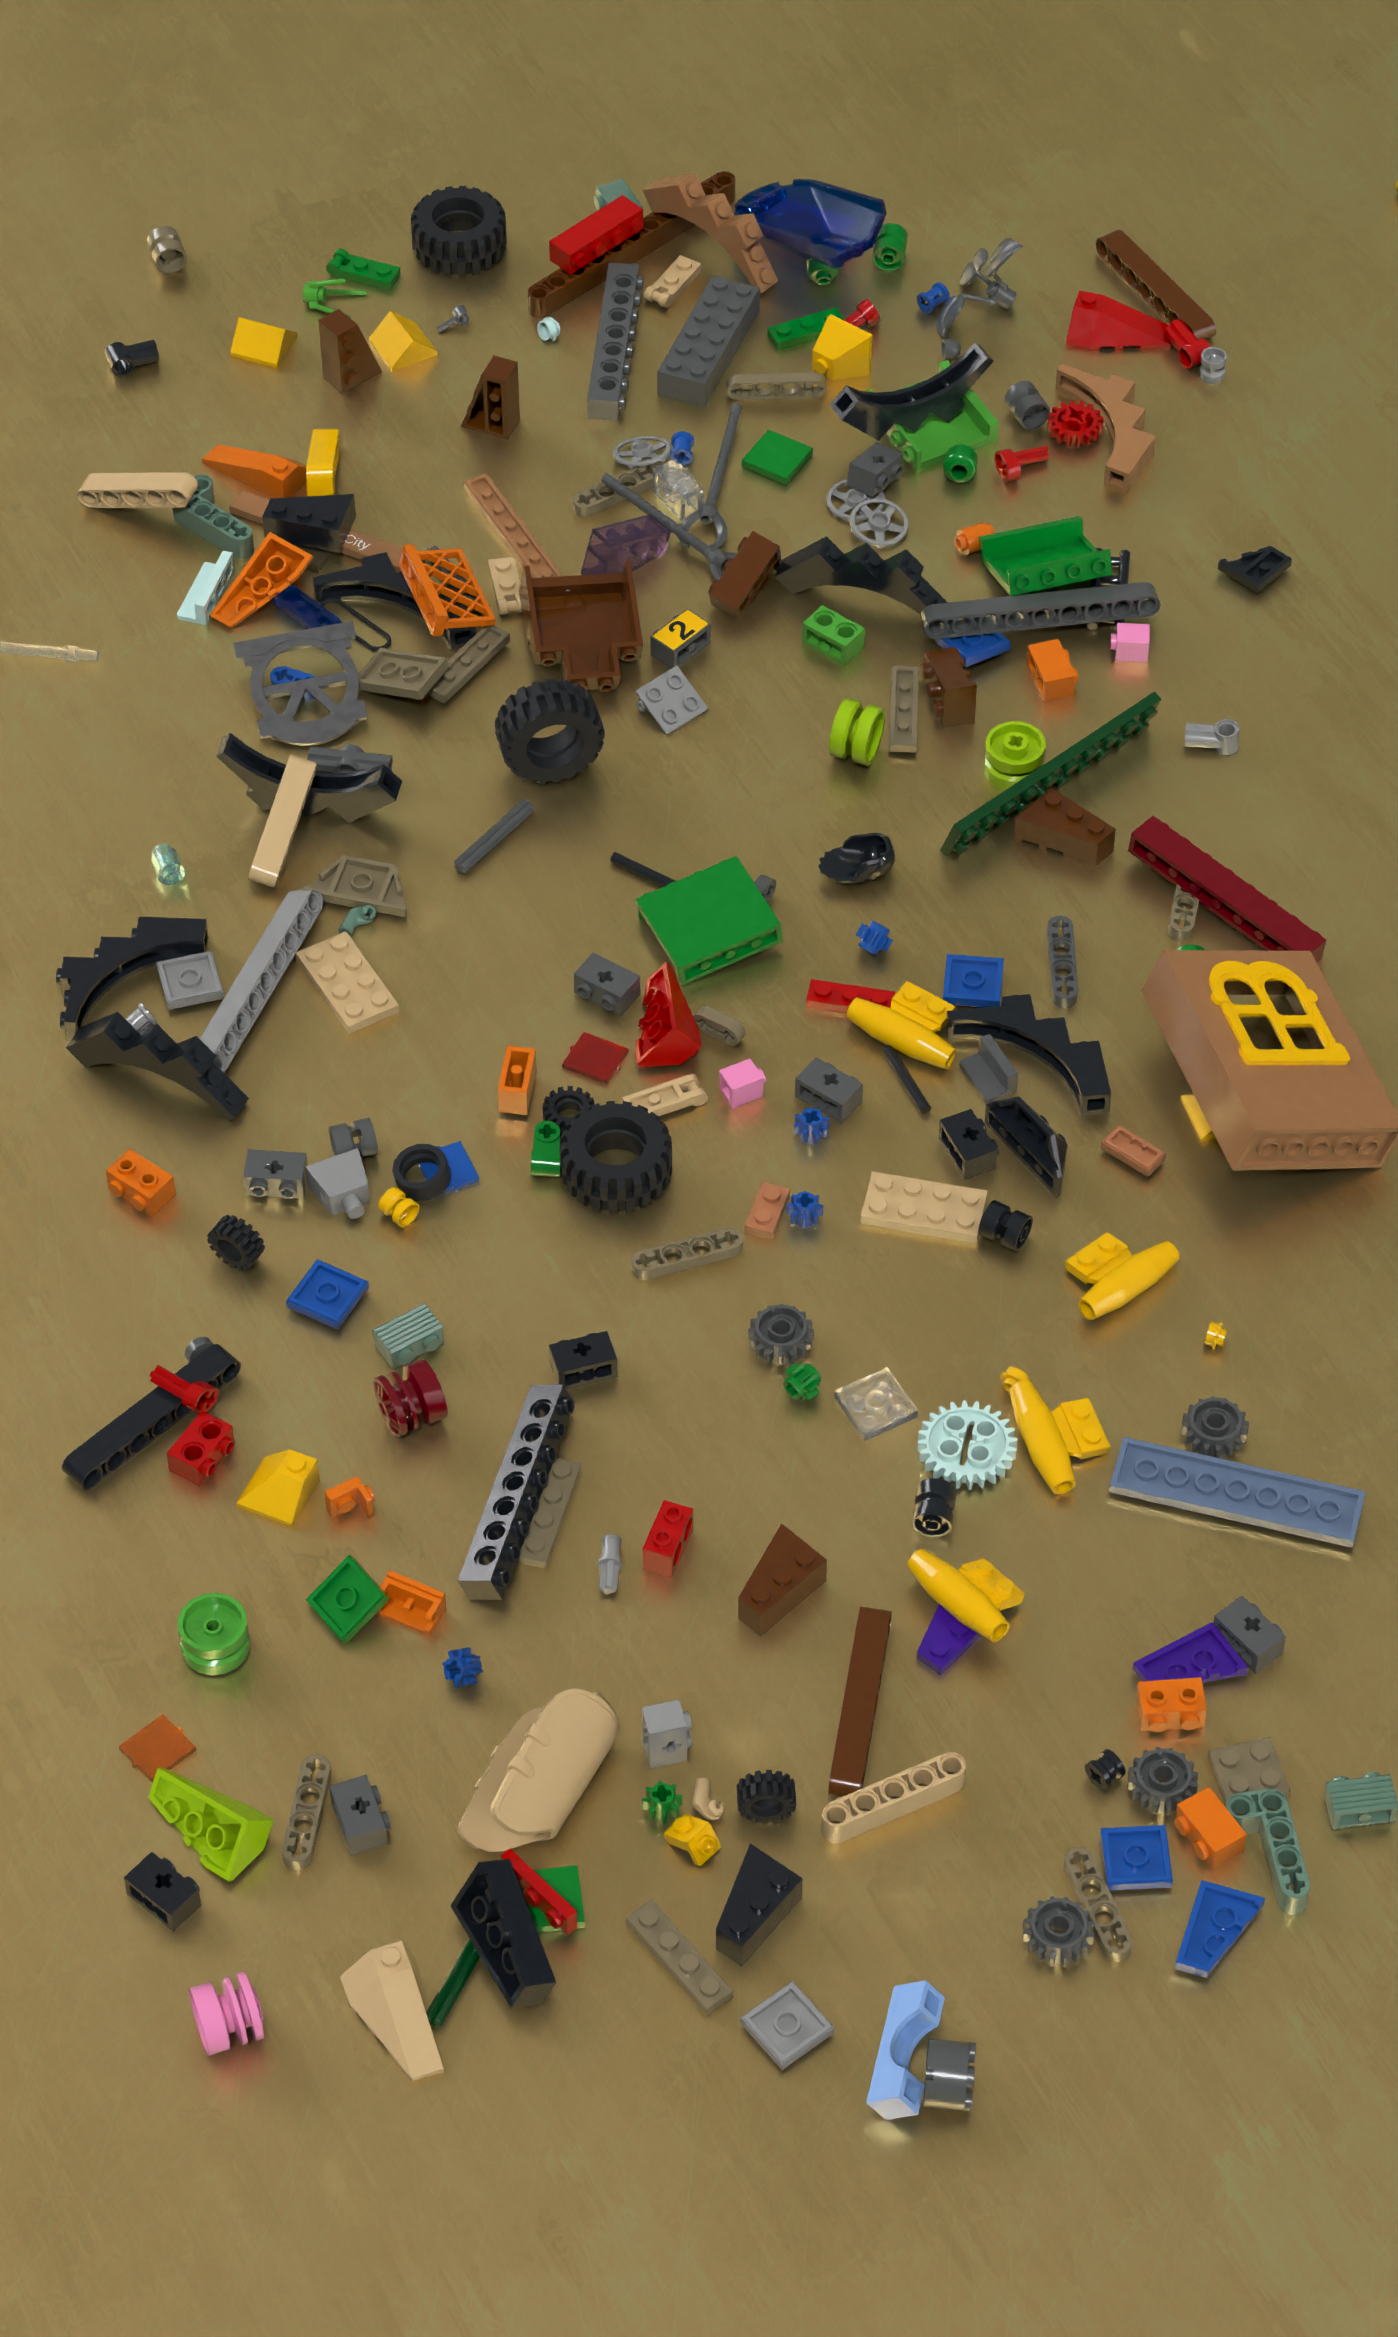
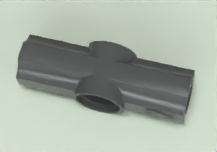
M353 744L344 745L341 750L309 747L307 759L318 763L316 771L332 773L363 771L385 764L392 771L393 764L392 755L366 753L359 746Z

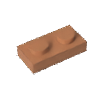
M762 1182L747 1218L744 1233L773 1240L790 1198V1189Z

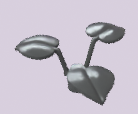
M1006 238L992 253L986 275L988 277L993 276L997 282L990 281L980 272L988 260V251L980 248L976 252L973 260L963 270L960 284L963 286L969 285L977 275L989 285L986 289L988 298L960 293L957 297L952 296L942 307L937 317V330L942 337L946 338L947 330L963 308L965 299L988 303L991 306H994L996 303L1004 310L1012 305L1016 298V292L1011 290L996 272L1016 251L1023 247L1021 244L1011 238Z

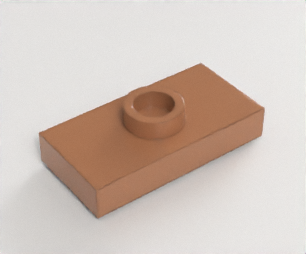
M1118 1125L1101 1142V1149L1147 1177L1166 1159L1165 1152L1121 1125Z

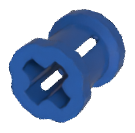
M937 282L932 286L931 290L917 295V304L923 312L931 314L935 307L945 304L950 299V293L945 285Z
M676 432L671 437L673 449L670 452V460L677 466H686L693 460L691 448L694 445V438L688 432Z

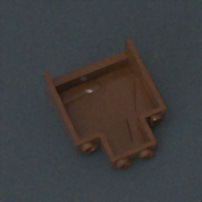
M625 560L622 573L531 578L530 566H524L519 596L527 644H530L533 664L552 666L560 663L562 678L571 681V684L576 683L582 686L584 690L607 692L617 689L621 678L618 659L632 661L640 658L643 648L631 560Z

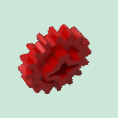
M1070 400L1069 405L1061 402L1060 408L1054 406L1052 413H1048L1047 431H1050L1051 438L1057 437V443L1060 444L1065 441L1067 447H1070L1072 443H1075L1077 448L1081 446V443L1089 446L1091 440L1097 441L1098 435H1102L1104 418L1100 416V410L1093 411L1092 404L1087 407L1084 406V401L1075 404L1073 400Z

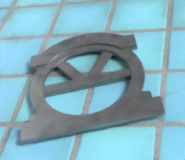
M353 621L233 643L236 659H244L245 667L252 668L250 677L251 695L256 708L263 716L262 719L257 720L261 739H276L287 744L299 746L319 745L342 736L355 724H358L360 720L368 719L365 701L357 700L359 692L358 672L352 658L346 652L347 649L352 648L350 639L356 638ZM311 647L318 648L332 655L344 670L341 673L263 687V676L266 668L277 655L284 652ZM347 685L345 696L340 704L334 702L322 690ZM305 691H308L330 712L329 715L314 721L302 722L293 720ZM291 695L283 715L277 713L266 700Z

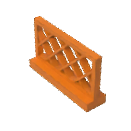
M414 544L403 545L399 567L432 636H443L444 629L495 625L496 618L461 548L417 551ZM456 558L458 564L455 565L445 559ZM422 560H429L435 564L431 567L423 563ZM441 566L451 571V573L448 575L438 570V568ZM456 574L466 578L467 582L464 583L454 578ZM434 576L442 580L443 582L442 584H438L432 581L430 577ZM450 584L460 590L457 593L446 586ZM467 592L475 596L476 599L473 601L463 596V594ZM441 593L452 600L447 602L439 598V594ZM459 602L469 608L464 610L456 606L455 603ZM476 610L484 614V616L478 617L471 612ZM450 611L460 616V618L449 619L447 613Z

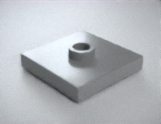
M212 951L156 962L168 1010L224 999V992Z
M793 1981L740 2017V2024L781 2070L833 2035L835 2027Z

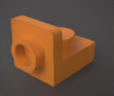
M358 1476L324 1491L326 1509L331 1517L340 1513H347L357 1505H360L367 1517L373 1515L372 1503L375 1502V1496L370 1486H364Z

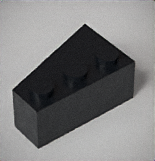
M354 494L270 498L262 516L264 537L266 538L269 532L293 545L341 553L356 518Z
M750 1843L716 1927V1950L742 1967L802 1899L803 1878Z

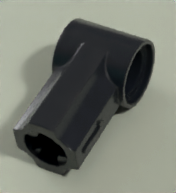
M154 340L128 346L121 342H115L110 344L105 350L107 361L113 374L116 376H125L133 370V367L159 361V353Z

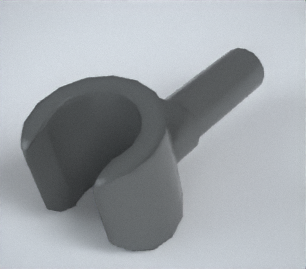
M458 305L453 309L454 317L437 327L439 333L457 323L463 326L469 322L464 305Z

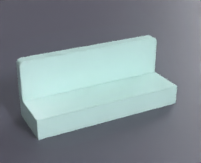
M222 551L216 564L210 562L203 563L177 612V619L207 626L210 620L209 614L220 601L235 572L233 552Z

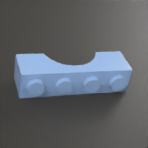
M926 1980L897 1985L893 1988L866 2101L885 2120L918 2115L925 2085L910 2072V2059L918 2042L928 2032L939 2026L945 1997Z

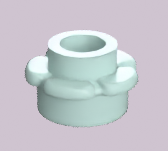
M545 317L538 323L537 331L540 338L544 341L556 340L560 333V325L554 318Z

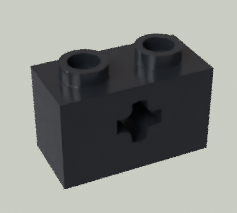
M972 1109L940 1120L939 1140L964 1180L996 1169V1160L999 1155L998 1145L994 1139L989 1138L983 1120L981 1118L977 1119Z
M607 1331L590 1333L583 1337L561 1340L549 1345V1363L556 1383L563 1384L566 1389L618 1377L617 1357Z
M153 1852L148 1854L124 1877L127 1895L173 1932L201 1906L198 1884L189 1876L184 1878L177 1872L171 1861L165 1857L161 1859Z

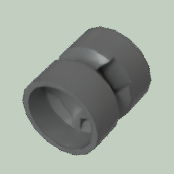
M1020 381L1011 386L1006 392L1005 403L1024 429L1038 428L1047 421L1050 408L1032 382Z
M370 1117L353 1121L351 1126L343 1123L329 1127V1136L334 1156L358 1148L361 1158L378 1154L376 1135ZM358 1136L359 1143L354 1144L353 1137Z

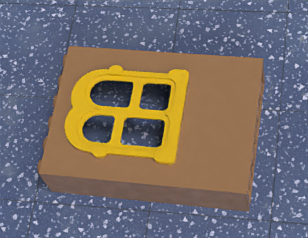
M1163 950L1141 991L1232 1171L1382 1168L1398 1142V1113L1311 951ZM1228 995H1256L1260 1004L1236 1005L1230 1001ZM1268 995H1285L1295 1015L1279 1014ZM1239 1017H1267L1283 1049H1257L1253 1045ZM1286 1028H1303L1313 1049L1297 1048Z

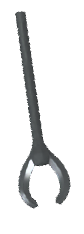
M739 403L732 405L707 499L697 511L690 514L680 524L682 528L688 531L692 524L699 519L705 524L714 522L717 529V538L713 544L709 545V547L714 549L723 545L727 538V526L717 510L716 500L742 410V405ZM678 537L680 543L684 547L690 548V545L688 543L683 541L682 538Z
M605 473L602 476L601 482L619 493L622 497H625L626 500L632 502L633 505L644 511L647 515H650L651 518L657 520L658 523L703 554L710 564L714 579L719 580L723 575L721 569L724 568L730 558L734 559L737 553L725 552L724 550L707 546V544L701 542L700 539L689 533V531L676 524L675 521L664 515L654 506H651L650 503L639 497V495L626 488L625 485L610 474Z

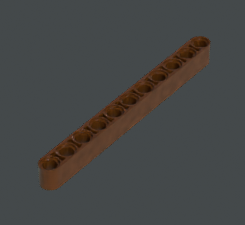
M726 171L718 172L700 183L705 195L724 193L729 205L735 201V176L732 173ZM650 213L643 218L644 229L591 261L583 268H580L571 275L560 268L530 286L528 289L529 314L535 318H544L604 282L607 277L609 263L633 264L694 227L695 224L680 216L669 213Z

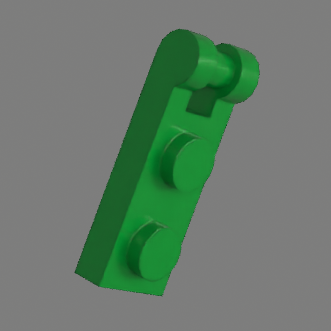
M341 248L336 250L333 259L326 265V271L330 275L390 291L401 275L400 267L350 255Z

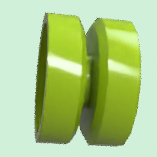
M845 698L838 708L831 728L829 755L845 760L851 754L853 762L869 766L877 753L883 735L885 709L871 704L863 709L860 701Z
M1008 721L990 730L986 737L984 773L989 782L997 788L1006 790L1043 766L1046 751L1045 737L1039 729L1021 721Z

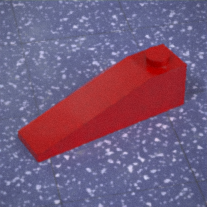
M1079 290L1073 306L1066 340L1067 347L1099 351V347H1114V350H1123V346H1137L1140 350L1171 349L1172 344L1164 335V330L1169 326L1168 324L1105 295Z
M665 962L646 981L642 1003L646 1007V1013L639 1020L638 1027L642 1029L641 1038L635 1042L637 1065L641 1068L682 1065L688 1058L695 1056L702 1047L695 1019L671 965Z

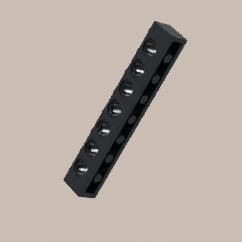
M563 1384L530 1386L457 1580L469 1600H503L506 1589L510 1585L515 1564L520 1558L522 1545L525 1537L529 1534V1526L534 1513L538 1509L543 1488L547 1485L548 1475L552 1464L556 1460L560 1442L565 1436V1429L570 1415L574 1411L575 1403L573 1398L569 1395Z

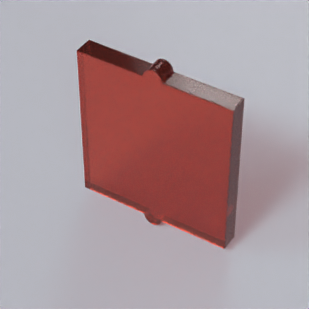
M583 1032L576 1044L570 1047V1053L562 1063V1068L607 1085L615 1072L621 1069V1063L628 1054L629 1049Z

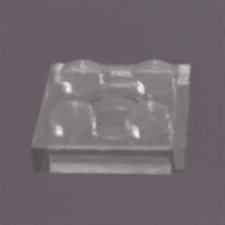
M888 1367L835 1390L834 1398L864 1441L918 1418V1409Z

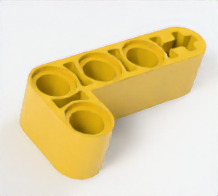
M313 429L306 467L307 496L336 495L335 477L340 453L339 429Z

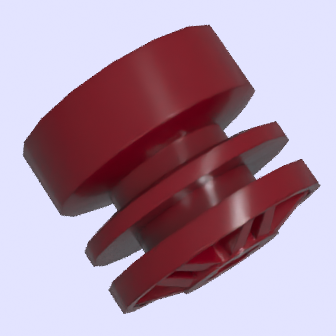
M421 1358L403 1366V1380L396 1371L388 1372L387 1378L380 1375L373 1380L374 1392L380 1413L396 1437L406 1435L408 1429L413 1432L418 1430V1416L424 1424L430 1425L445 1419L448 1415L447 1404L441 1385L433 1369L425 1359Z

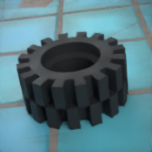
M562 1086L558 1088V1093L552 1090L549 1093L550 1097L546 1096L544 1099L543 1121H552L560 1127V1139L562 1133L566 1130L565 1126L571 1119L576 1120V1116L563 1117L558 1113L564 1110L581 1112L585 1109L588 1111L590 1106L594 1105L593 1097L590 1098V1093L587 1091L583 1093L582 1088L577 1087V1090L573 1091V1086H568V1090L564 1091Z
M229 1215L223 1216L207 1235V1242L211 1244V1250L216 1251L215 1255L218 1258L222 1257L225 1264L231 1263V1267L234 1269L238 1267L239 1270H248L265 1249L263 1239L258 1238L260 1235L258 1231H253L251 1224L247 1226L245 1220L240 1218L238 1221L237 1216L234 1215L231 1217Z
M760 1770L755 1771L754 1776L750 1773L745 1775V1779L741 1778L739 1784H737L738 1812H740L742 1817L746 1816V1819L749 1821L756 1818L757 1823H761L762 1820L772 1823V1819L775 1818L777 1821H781L783 1816L788 1818L791 1816V1812L796 1810L794 1779H790V1775L787 1773L782 1776L781 1771H776L775 1774H772V1770H766V1773L761 1774Z

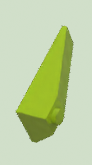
M162 1767L157 1768L148 1795L150 1801L168 1823L175 1824L184 1835L182 1840L186 1845L193 1846L201 1856L199 1860L205 1868L227 1881H233L264 1850L274 1821L247 1804Z

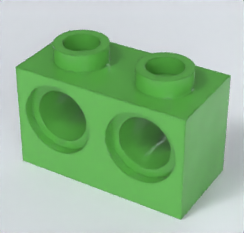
M821 605L803 622L802 642L846 665L864 648L865 628L843 617L836 611Z

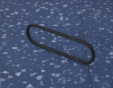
M331 598L323 600L319 604V613L332 623L338 624L339 622L326 614L322 608L326 603L336 602L387 638L385 645L376 647L356 635L355 639L369 649L378 651L380 648H387L391 644V637L388 633L341 600Z

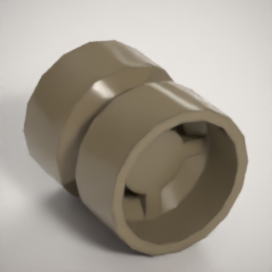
M160 226L152 230L147 237V244L157 269L167 274L181 270L187 262V255L177 231L170 226Z

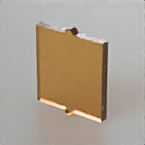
M162 1714L119 1745V1750L132 1762L134 1769L138 1768L153 1783L158 1767L167 1770L172 1769L195 1752L196 1747L183 1734L182 1728H177Z

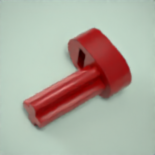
M868 299L856 306L857 311L844 319V321L858 328L865 324L869 329L881 322L877 310Z
M1047 446L1018 452L1005 449L996 451L994 455L996 469L1005 482L1019 480L1022 465L1046 461L1050 458Z
M157 1365L155 1370L150 1373L151 1382L182 1399L183 1406L195 1413H200L202 1410L208 1412L218 1399V1388L205 1381H197L191 1384L160 1365Z

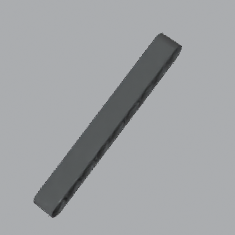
M1148 582L931 604L921 611L920 616L926 635L932 639H943L1150 617L1160 610L1161 604L1154 586Z

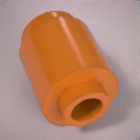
M981 522L958 530L955 537V545L958 551H962L965 555L980 551L979 537L995 534L992 525Z

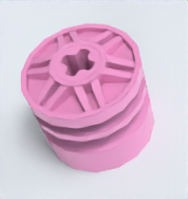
M244 1971L235 1974L238 1988L234 1990L228 1976L222 1979L223 1994L217 1995L211 1982L188 1989L196 2024L208 2056L229 2050V2034L235 2032L242 2045L248 2044L246 2028L250 2029L255 2041L264 2039L261 2005L256 1990L249 1982Z

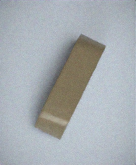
M702 1006L693 1016L700 1032L726 1045L736 1046L745 1036V1028L739 1021L712 1007Z

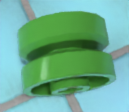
M209 1593L190 1600L182 1608L177 1620L182 1657L189 1667L198 1673L210 1676L222 1675L237 1669L246 1660L250 1650V1639L246 1612L240 1602L229 1595Z

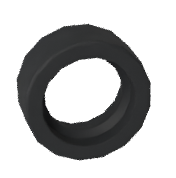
M416 1144L407 1147L399 1153L393 1163L392 1172L397 1187L405 1193L406 1198H411L414 1201L434 1199L442 1194L450 1184L451 1172L445 1154L436 1146ZM433 1163L438 1165V1171L429 1180L411 1182L405 1179L408 1170L417 1164Z

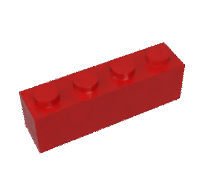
M621 195L549 241L550 261L568 274H573L644 229L643 208Z

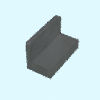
M990 1034L980 1037L979 1053L960 1060L959 1066L983 1100L989 1103L1017 1092L1018 1072Z

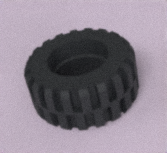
M449 186L445 187V190L440 191V189L433 191L432 195L427 194L421 199V202L417 203L411 214L412 249L420 263L426 268L430 267L433 272L437 274L441 272L445 276L450 277L452 275L465 277L466 274H472L473 276L479 274L481 270L486 271L490 269L492 264L495 265L505 253L507 244L505 211L500 202L488 192H481L479 188L475 187L469 189L466 186H459V188ZM458 230H463V231H464V232H451V231H458Z
M554 678L546 679V682L541 683L539 680L531 682V686L526 688L523 686L517 689V694H511L505 701L506 705L502 704L495 719V734L504 762L511 769V772L519 777L522 776V779L532 782L536 780L537 783L546 784V781L557 783L561 782L560 779L563 778L571 779L575 777V773L585 771L588 768V764L590 762L593 763L598 757L597 752L601 751L605 737L603 723L592 695L576 683L571 684V681L561 679L559 682ZM567 725L555 735L544 738L533 737L537 732L546 727Z
M607 1101L606 1105L600 1106L598 1103L590 1106L588 1111L582 1110L576 1115V1120L571 1119L565 1126L566 1130L562 1133L560 1139L561 1177L563 1184L567 1186V1191L571 1196L577 1197V1201L587 1206L590 1204L593 1210L600 1212L602 1209L618 1214L617 1211L625 1210L626 1213L635 1210V1207L640 1206L643 1208L649 1205L650 1199L656 1200L662 1194V1190L667 1188L670 1176L672 1175V1140L666 1124L661 1122L660 1117L655 1113L651 1112L649 1114L647 1108L641 1105L635 1107L632 1106L631 1102L623 1101V1104ZM609 1149H625L639 1156L636 1160L624 1165H607L593 1158L600 1152Z

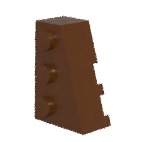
M340 309L318 320L323 379L343 394L382 372L358 324Z
M494 355L479 379L461 427L508 440L520 421L518 362Z
M754 531L751 532L748 538L744 537L738 546V553L734 559L730 558L726 562L721 578L714 580L709 588L708 593L711 605L738 620L756 599L755 593L760 586L765 588L769 584L770 580L767 577L773 570H778L782 562L780 546Z
M957 647L925 652L924 663L920 665L922 679H927L928 697L934 700L933 711L935 718H940L943 728L975 723L977 684L975 681L969 682L968 678L971 677V673L969 670L963 669L965 662Z
M1050 788L1015 818L1014 841L1022 843L1023 840L1036 843L1039 844V849L1047 851L1048 848L1063 852L1064 857L1096 867L1114 852L1116 829L1058 791Z
M781 1524L738 1597V1619L760 1637L826 1582L827 1559Z

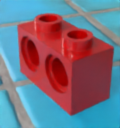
M202 1410L168 1450L169 1471L200 1486L206 1478H210L214 1474L222 1458L232 1452L235 1446L232 1425Z
M663 1500L642 1548L643 1570L673 1578L693 1532V1508Z

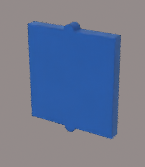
M461 1141L444 1147L436 1146L445 1154L451 1172L450 1184L443 1193L452 1190L459 1191L461 1187L479 1182V1176ZM433 1163L418 1164L426 1180L433 1177L439 1169L438 1165Z

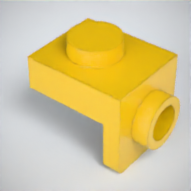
M686 1813L676 1819L673 1825L663 1833L668 1844L688 1851L694 1864L702 1866L721 1848V1844L710 1822Z

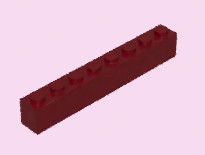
M1152 816L1131 833L1128 852L1175 886L1179 885L1181 890L1190 893L1192 898H1197L1200 904L1265 951H1311L1316 962L1322 958L1326 939L1317 931L1309 928L1296 916L1291 915L1275 901L1256 890L1253 885L1245 882L1234 874L1232 870L1224 867L1213 859L1211 855L1203 852L1192 844L1190 840L1171 829L1166 823Z

